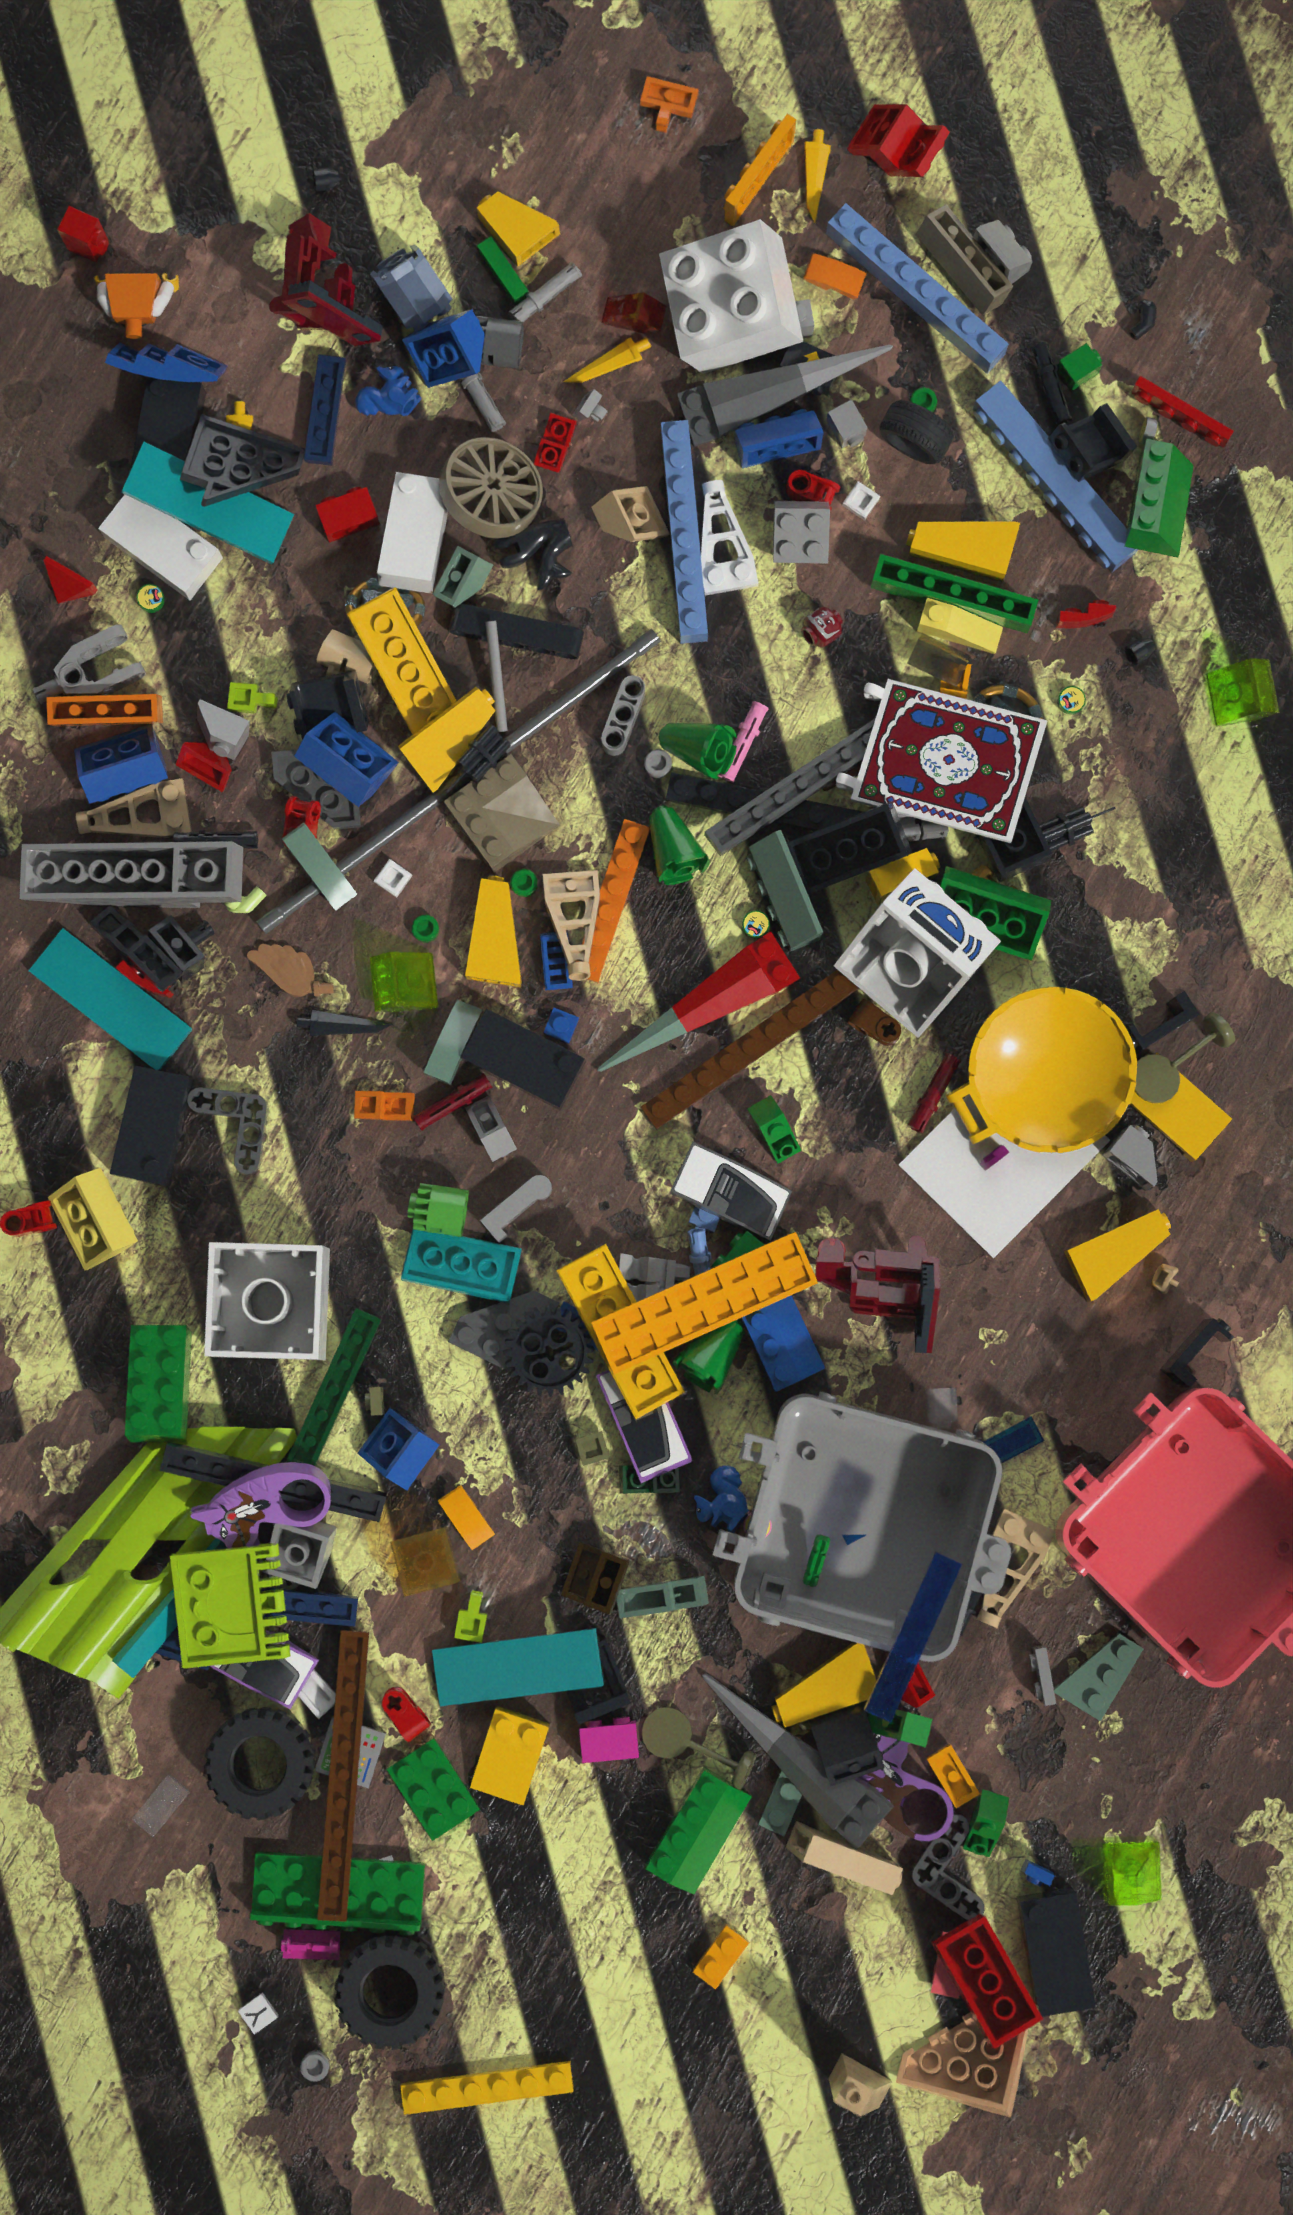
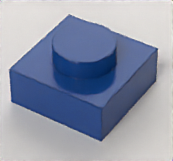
M553 1007L543 1033L570 1044L579 1017Z
M1025 1859L1021 1868L1023 1873L1027 1875L1025 1879L1040 1887L1042 1883L1050 1886L1055 1876L1050 1870Z

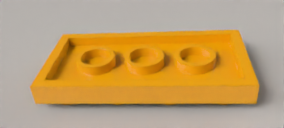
M788 113L782 121H776L770 131L772 136L767 143L763 141L755 152L756 158L752 164L747 163L739 175L741 179L737 185L732 184L725 193L724 221L731 226L736 224L794 142L796 119Z

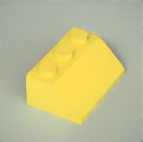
M101 1167L74 1177L48 1197L85 1271L118 1255L138 1242L134 1230L130 1226L121 1204L117 1201Z

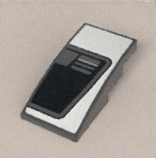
M692 1142L670 1191V1194L695 1204V1207L719 1217V1220L748 1231L769 1242L792 1193L788 1188L695 1142Z

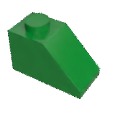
M872 1703L868 1714L873 1734L926 1747L932 1719Z

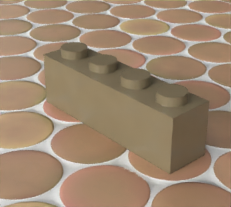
M946 204L928 214L916 233L923 244L983 316L1002 305L1013 288L1007 277Z

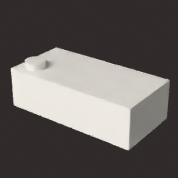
M396 472L377 569L379 586L396 587L398 589L433 594L448 510L440 494L439 478Z
M125 494L98 528L104 538L188 600L193 598L223 559L219 549L181 521Z

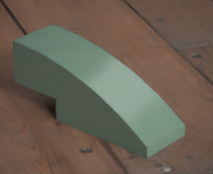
M302 823L282 838L335 911L357 895L356 891L305 823Z
M460 1000L456 1001L426 1065L425 1075L451 1085L458 1066L462 1061L461 1056L480 1019L482 1009Z
M705 1576L620 1589L617 1597L619 1618L669 1612L709 1604Z

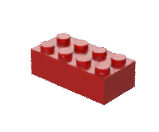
M978 1914L931 1942L990 2047L993 2049L999 2047L1043 2020L986 1916Z

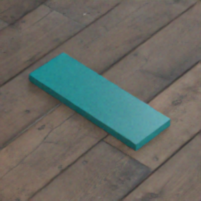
M143 442L121 493L269 564L274 563L293 519V513L249 492L205 507L201 506L206 488L180 480L185 461Z
M64 928L60 930L29 969L30 973L155 1070L160 1071L193 1030Z
M596 1628L432 1650L440 1706L604 1685Z

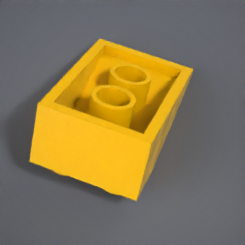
M497 1706L470 1788L524 1805L550 1723Z

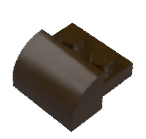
M579 1542L561 1596L611 1615L630 1560Z

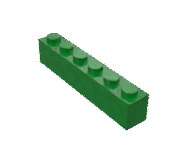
M880 554L871 584L872 589L925 604L926 599L930 598L951 604L999 626L1023 633H1028L1039 601L1035 598Z

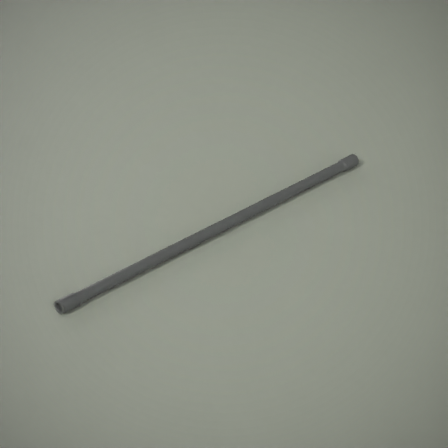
M648 630L632 642L628 648L505 739L511 743V746L498 760L637 657L644 655L661 641L654 630ZM459 773L456 774L434 793L429 794L336 863V866L345 875L472 780L470 776L462 777L448 793H445L460 776ZM312 881L256 922L264 933L267 934L321 891Z

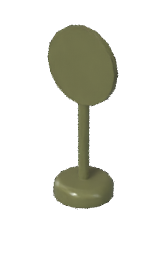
M1211 1012L1203 1019V1028L1207 1035L1174 1061H1170L1167 1057L1158 1054L1147 1055L1139 1059L1137 1062L1136 1094L1150 1103H1163L1171 1099L1178 1091L1180 1085L1177 1066L1211 1040L1222 1048L1234 1044L1235 1035L1228 1022L1219 1014Z
M670 1707L658 1708L648 1715L643 1724V1742L647 1749L655 1756L665 1759L677 1757L687 1747H690L735 1769L732 1785L739 1790L744 1786L754 1765L756 1753L746 1751L739 1763L692 1741L691 1724L686 1715L678 1709Z

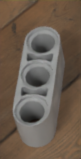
M631 675L623 679L601 737L602 747L609 755H620L625 750L645 698V684L638 676ZM630 685H636L641 691L635 696H630L625 690ZM621 710H626L631 714V717L627 721H620L616 718V714ZM616 735L622 741L618 746L613 747L607 744L606 740L608 737Z

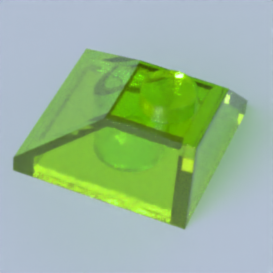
M1159 1842L1102 1843L1104 1901L1109 1906L1141 1905L1162 1900Z

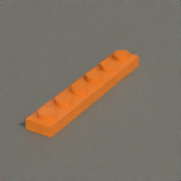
M627 819L623 821L600 889V901L589 959L591 976L586 979L595 983H599L650 832V827Z

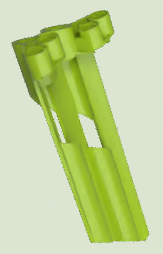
M200 1427L187 1428L186 1442L174 1443L273 1465L282 1460L295 1443L297 1435L293 1428ZM148 1442L3 1606H0V1644L11 1652L17 1649L73 1675L95 1682L119 1699L137 1675L132 1678L112 1660L174 1588L171 1561L158 1577L150 1580H136L131 1576V1571L156 1540H186L177 1553L205 1551L214 1541L215 1537L212 1534L207 1535L204 1522L190 1517L191 1509L195 1506L208 1504L226 1486L160 1471L167 1442ZM84 1540H111L84 1575L68 1583L60 1585L49 1584Z

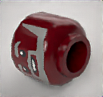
M819 607L804 618L801 633L809 645L823 648L842 634V617L836 610L831 611L827 607Z

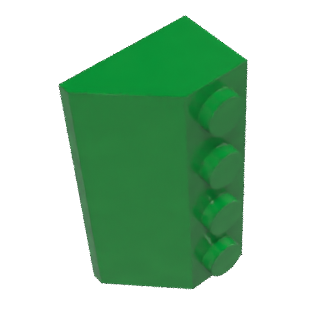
M1147 438L1145 440L1139 457L1124 547L1179 557L1194 465L1174 444Z
M703 1766L646 1862V1870L675 1887L695 1894L752 1795L742 1789L735 1788L731 1782Z

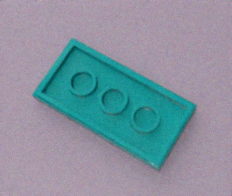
M412 1229L401 1281L510 1304L522 1248L465 1236L456 1237Z

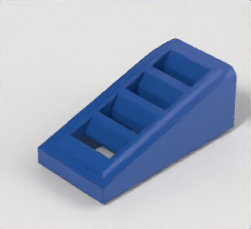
M556 932L540 934L545 990L573 988L572 980L568 976V964L565 956L548 958V953L563 952L561 946L547 947V942L559 941ZM565 963V968L549 970V965ZM566 974L565 980L550 981V976Z

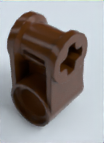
M865 999L860 1001L847 1021L854 1029L868 1035L884 1046H892L900 1038L901 1026L899 1022ZM889 1026L893 1027V1034L895 1036L889 1035L887 1038L884 1037V1030L882 1028L888 1029Z

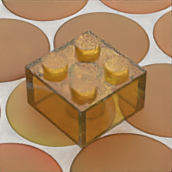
M447 1526L390 1542L404 1597L461 1581Z

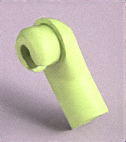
M256 886L248 896H242L241 902H224V904L233 913H250L267 895Z

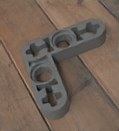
M209 1088L193 1089L187 1098L188 1105L193 1111L201 1114L240 1118L234 1159L235 1167L239 1172L246 1175L256 1173L260 1168L268 1117L267 1101L256 1094ZM200 1093H203V1097L206 1099L214 1100L213 1094H218L215 1100L216 1110H211L213 1105L206 1103L202 1104L201 1108H198V1104L194 1102V1097L198 1098ZM226 1096L233 1097L236 1103L235 1108L230 1112L223 1111L220 1105L221 1100ZM255 1100H258V1104L263 1106L262 1111L258 1110L256 1112V1120H261V1125L254 1122L245 1123L246 1118L252 1119L253 1112L248 1109V1106L254 1104ZM249 1127H255L259 1131L258 1139L252 1143L247 1142L244 1138V1132ZM242 1145L250 1148L258 1147L257 1152L251 1150L250 1158L255 1161V1164L250 1165L248 1170H245V1166L240 1164L241 1159H246L247 1150H242Z
M953 1813L952 1821L956 1823L958 1820H961L960 1825L963 1828L961 1832L955 1831L952 1835V1840L956 1842L952 1845L946 1838L941 1836L929 1841L913 1865L911 1876L920 1888L963 1918L970 1920L978 1914L983 1915L985 1911L983 1900L976 1893L944 1872V1869L969 1832V1824L966 1818L959 1813ZM946 1818L943 1820L937 1831L944 1825ZM949 1827L948 1830L945 1832L947 1836L951 1832L952 1828ZM941 1842L947 1845L948 1853L945 1857L937 1858L933 1855L932 1849L936 1843ZM929 1856L933 1862L940 1864V1866L936 1869L932 1865L929 1870L931 1878L929 1880L924 1878L920 1881V1875L917 1871L927 1868L929 1862L925 1858ZM944 1883L955 1885L956 1892L953 1897L944 1898L941 1896L940 1888ZM962 1891L966 1892L962 1896L970 1903L974 1900L977 1901V1912L971 1911L969 1914L966 1913L967 1908L960 1901L957 1907L953 1905L959 1900Z

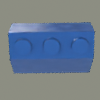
M472 309L429 322L422 330L413 331L402 339L428 388L480 372L485 333Z
M805 409L797 410L791 413V416L784 418L773 416L767 418L764 423L756 425L753 422L740 425L734 432V440L742 469L820 450L823 438V429L814 410L807 412Z
M336 712L306 733L294 755L307 768L311 769L327 784L331 785L358 807L373 796L399 763L363 733H356L355 727Z
M152 724L74 749L78 778L89 804L105 801L121 793H130L136 788L157 784L168 778L164 758Z
M792 1295L741 1317L775 1392L825 1369Z

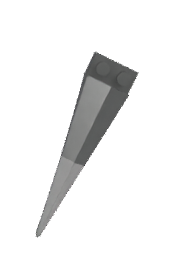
M885 345L713 381L677 393L684 418L688 420L689 433L694 447L724 437L738 429L740 425L749 423L802 394L890 351L893 345Z
M703 1674V1679L832 1830H836L855 1849H858L892 1810L894 1805L874 1786L859 1777L830 1786L820 1753L762 1714L709 1674Z

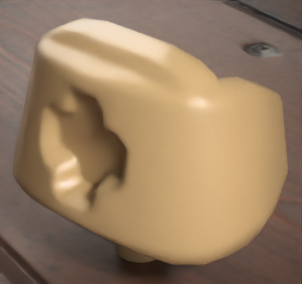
M1166 1264L1160 1265L1152 1279L1153 1287L1162 1294L1168 1293L1170 1284L1177 1287L1179 1282L1174 1280L1173 1277L1178 1273V1268Z

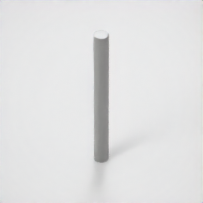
M488 621L485 623L493 699L495 701L496 728L498 732L508 731L497 623L496 621Z

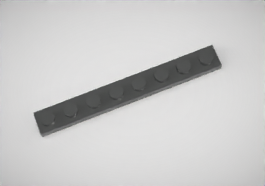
M875 719L706 830L704 836L719 856H722L835 781L839 773H847L862 763Z

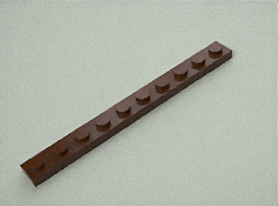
M836 970L642 1105L641 1109L654 1128L658 1130L860 988L839 970Z
M341 1630L318 1920L347 1921L370 1632Z

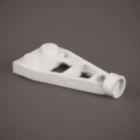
M713 480L702 484L705 497L701 547L704 595L757 587L758 578L754 557L725 495L724 482L722 480ZM719 496V498L716 499V500H713V499L710 498V497ZM724 514L730 527L729 532L713 534L711 517ZM730 540L738 553L737 560L716 563L713 559L714 545L718 541Z

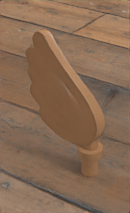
M261 944L258 947V951L251 950L247 953L249 961L255 964L277 986L291 996L302 997L308 993H314V996L334 994V983L315 981L312 962L304 952L297 953L289 945L282 947L278 944H273L272 946Z

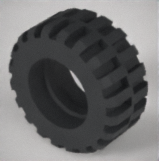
M271 1707L246 1709L223 1723L210 1739L211 1743L206 1748L204 1756L207 1758L204 1765V1774L208 1776L206 1783L209 1790L214 1791L216 1795L214 1799L218 1804L222 1802L227 1806L226 1811L231 1814L236 1812L241 1814V1818L248 1820L251 1817L257 1818V1820H266L271 1816L277 1817L286 1810L291 1809L310 1786L316 1765L313 1756L315 1753L314 1745L308 1739L310 1735L307 1730H303L300 1727V1722L295 1717L290 1718L287 1716V1712L280 1709L278 1711L271 1710ZM257 1736L267 1737L275 1741L282 1748L286 1757V1770L283 1778L275 1786L264 1790L253 1789L244 1784L234 1768V1757L239 1746L247 1739Z
M388 1932L386 1936L377 1934L368 1941H362L353 1952H350L344 1961L335 1983V2007L339 2008L340 2013L338 2016L341 2023L345 2022L348 2025L347 2031L352 2036L358 2035L361 2038V2043L368 2045L369 2042L376 2044L375 2049L384 2050L385 2046H391L392 2050L401 2049L404 2044L410 2046L416 2043L417 2039L421 2036L424 2037L430 2031L431 2026L435 2024L444 2002V1972L442 1966L439 1967L437 1963L438 1958L434 1952L430 1953L426 1949V1944L422 1941L419 1943L413 1941V1936L410 1935L402 1937L397 1936V1932ZM382 1965H395L403 1968L413 1977L417 1987V1996L415 2003L406 2013L399 2016H385L377 2013L369 2006L364 1997V1983L369 1973L375 1968Z

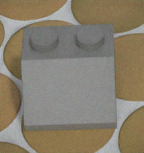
M999 220L980 225L975 230L974 239L1011 284H1013L1030 270L1032 264L1030 252L1025 246H1020L1014 239L1015 235L1010 227L1007 225L1003 226Z
M1129 1125L1121 1130L1102 1156L1146 1190L1154 1187L1157 1183L1153 1142L1148 1139L1150 1135L1144 1129L1137 1125L1135 1127Z
M321 1521L307 1527L275 1523L270 1543L279 1544L280 1555L266 1558V1560L279 1559L281 1566L276 1569H264L263 1573L316 1589L331 1554L337 1526Z

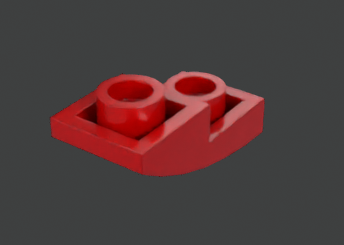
M550 413L543 439L541 438L535 457V466L560 473L577 421Z
M1094 600L1093 603H1088L1085 613H1081V610L1077 608H1066L1065 611H1060L1057 617L1056 628H1080L1098 624L1113 616L1116 611V605H1109V602L1106 600Z
M124 960L115 967L133 983L153 994L171 998L174 995L169 990L171 986L164 992H161L145 977L142 978L143 975Z

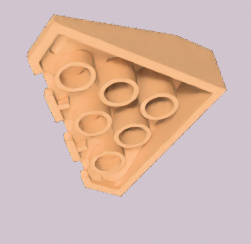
M968 2013L962 2017L964 2021L950 2030L945 2027L929 2037V2043L916 2051L911 2048L903 2053L896 2083L981 2110L1011 2117L1028 2029L993 2049L986 2042L971 2013Z

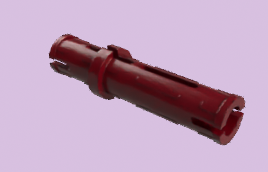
M945 1053L926 1092L917 1101L918 1106L907 1124L909 1128L923 1134L933 1112L936 1113L938 1110L939 1100L959 1066L960 1059Z
M483 1073L464 1086L460 1084L457 1086L456 1091L414 1115L413 1118L423 1131L426 1127L446 1117L466 1103L467 1105L472 1104L474 1098L493 1087ZM473 1088H476V1090H474V1091H472L471 1093L467 1094L466 1096H464L463 1098L459 1099L458 1101H455V1099L458 1098L459 1096L463 1095L464 1093L468 1092L469 1090H471V1089H473ZM448 1103H451V1105H449L445 1109L441 1110L433 1116H430V1114H432L436 1110L440 1109Z

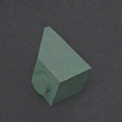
M457 546L432 595L453 607H457L482 588L493 564Z

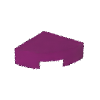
M1000 1145L980 1161V1165L986 1171L1006 1156L1009 1151L1004 1145Z

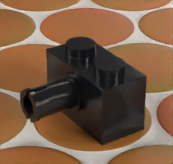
M172 915L149 929L148 937L183 972V975L178 979L183 983L204 968L205 956L197 946L213 936L215 932L211 925L207 927L209 923L204 920L195 928L185 933Z

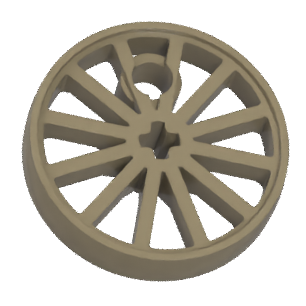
M475 438L458 446L446 460L439 478L441 498L452 517L466 529L485 537L506 538L520 533L530 525L542 501V481L533 462L514 445L495 438ZM476 452H484L485 465ZM494 454L505 458L499 463L496 470ZM461 456L466 457L471 466L467 465L458 458ZM451 470H455L466 478L451 476ZM525 478L529 485L516 483L518 480ZM453 488L466 489L469 492L456 496ZM519 496L530 497L532 499V504L525 501ZM474 500L478 503V506L472 514L463 504ZM512 506L524 513L525 517L520 519ZM483 507L489 510L490 522L478 518ZM499 510H501L509 523L500 524Z

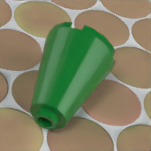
M668 723L659 732L660 746L664 750L709 778H719L717 775L720 773L725 774L733 763L737 746L733 745V737H737L734 729L728 725Z
M666 805L655 808L649 816V825L658 881L661 883L663 880L665 885L680 884L693 879L692 873L697 870L703 873L710 865L709 857L675 809Z
M737 1319L699 1336L676 1356L672 1362L674 1367L678 1370L681 1366L686 1371L683 1375L686 1379L706 1392H710L713 1388L714 1394L717 1395L724 1385L744 1336L743 1323Z

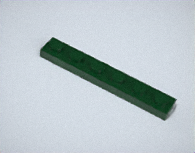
M355 1308L286 1462L304 1463L316 1467L382 1319Z

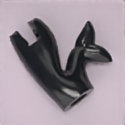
M564 518L530 525L514 536L498 538L493 542L495 550L508 548L512 545L516 547L517 554L508 555L499 560L501 567L505 569L522 565L543 545H546L540 559L541 566L538 571L537 581L538 591L544 589L553 577L566 578L572 574L570 570L556 562L559 554L573 546Z

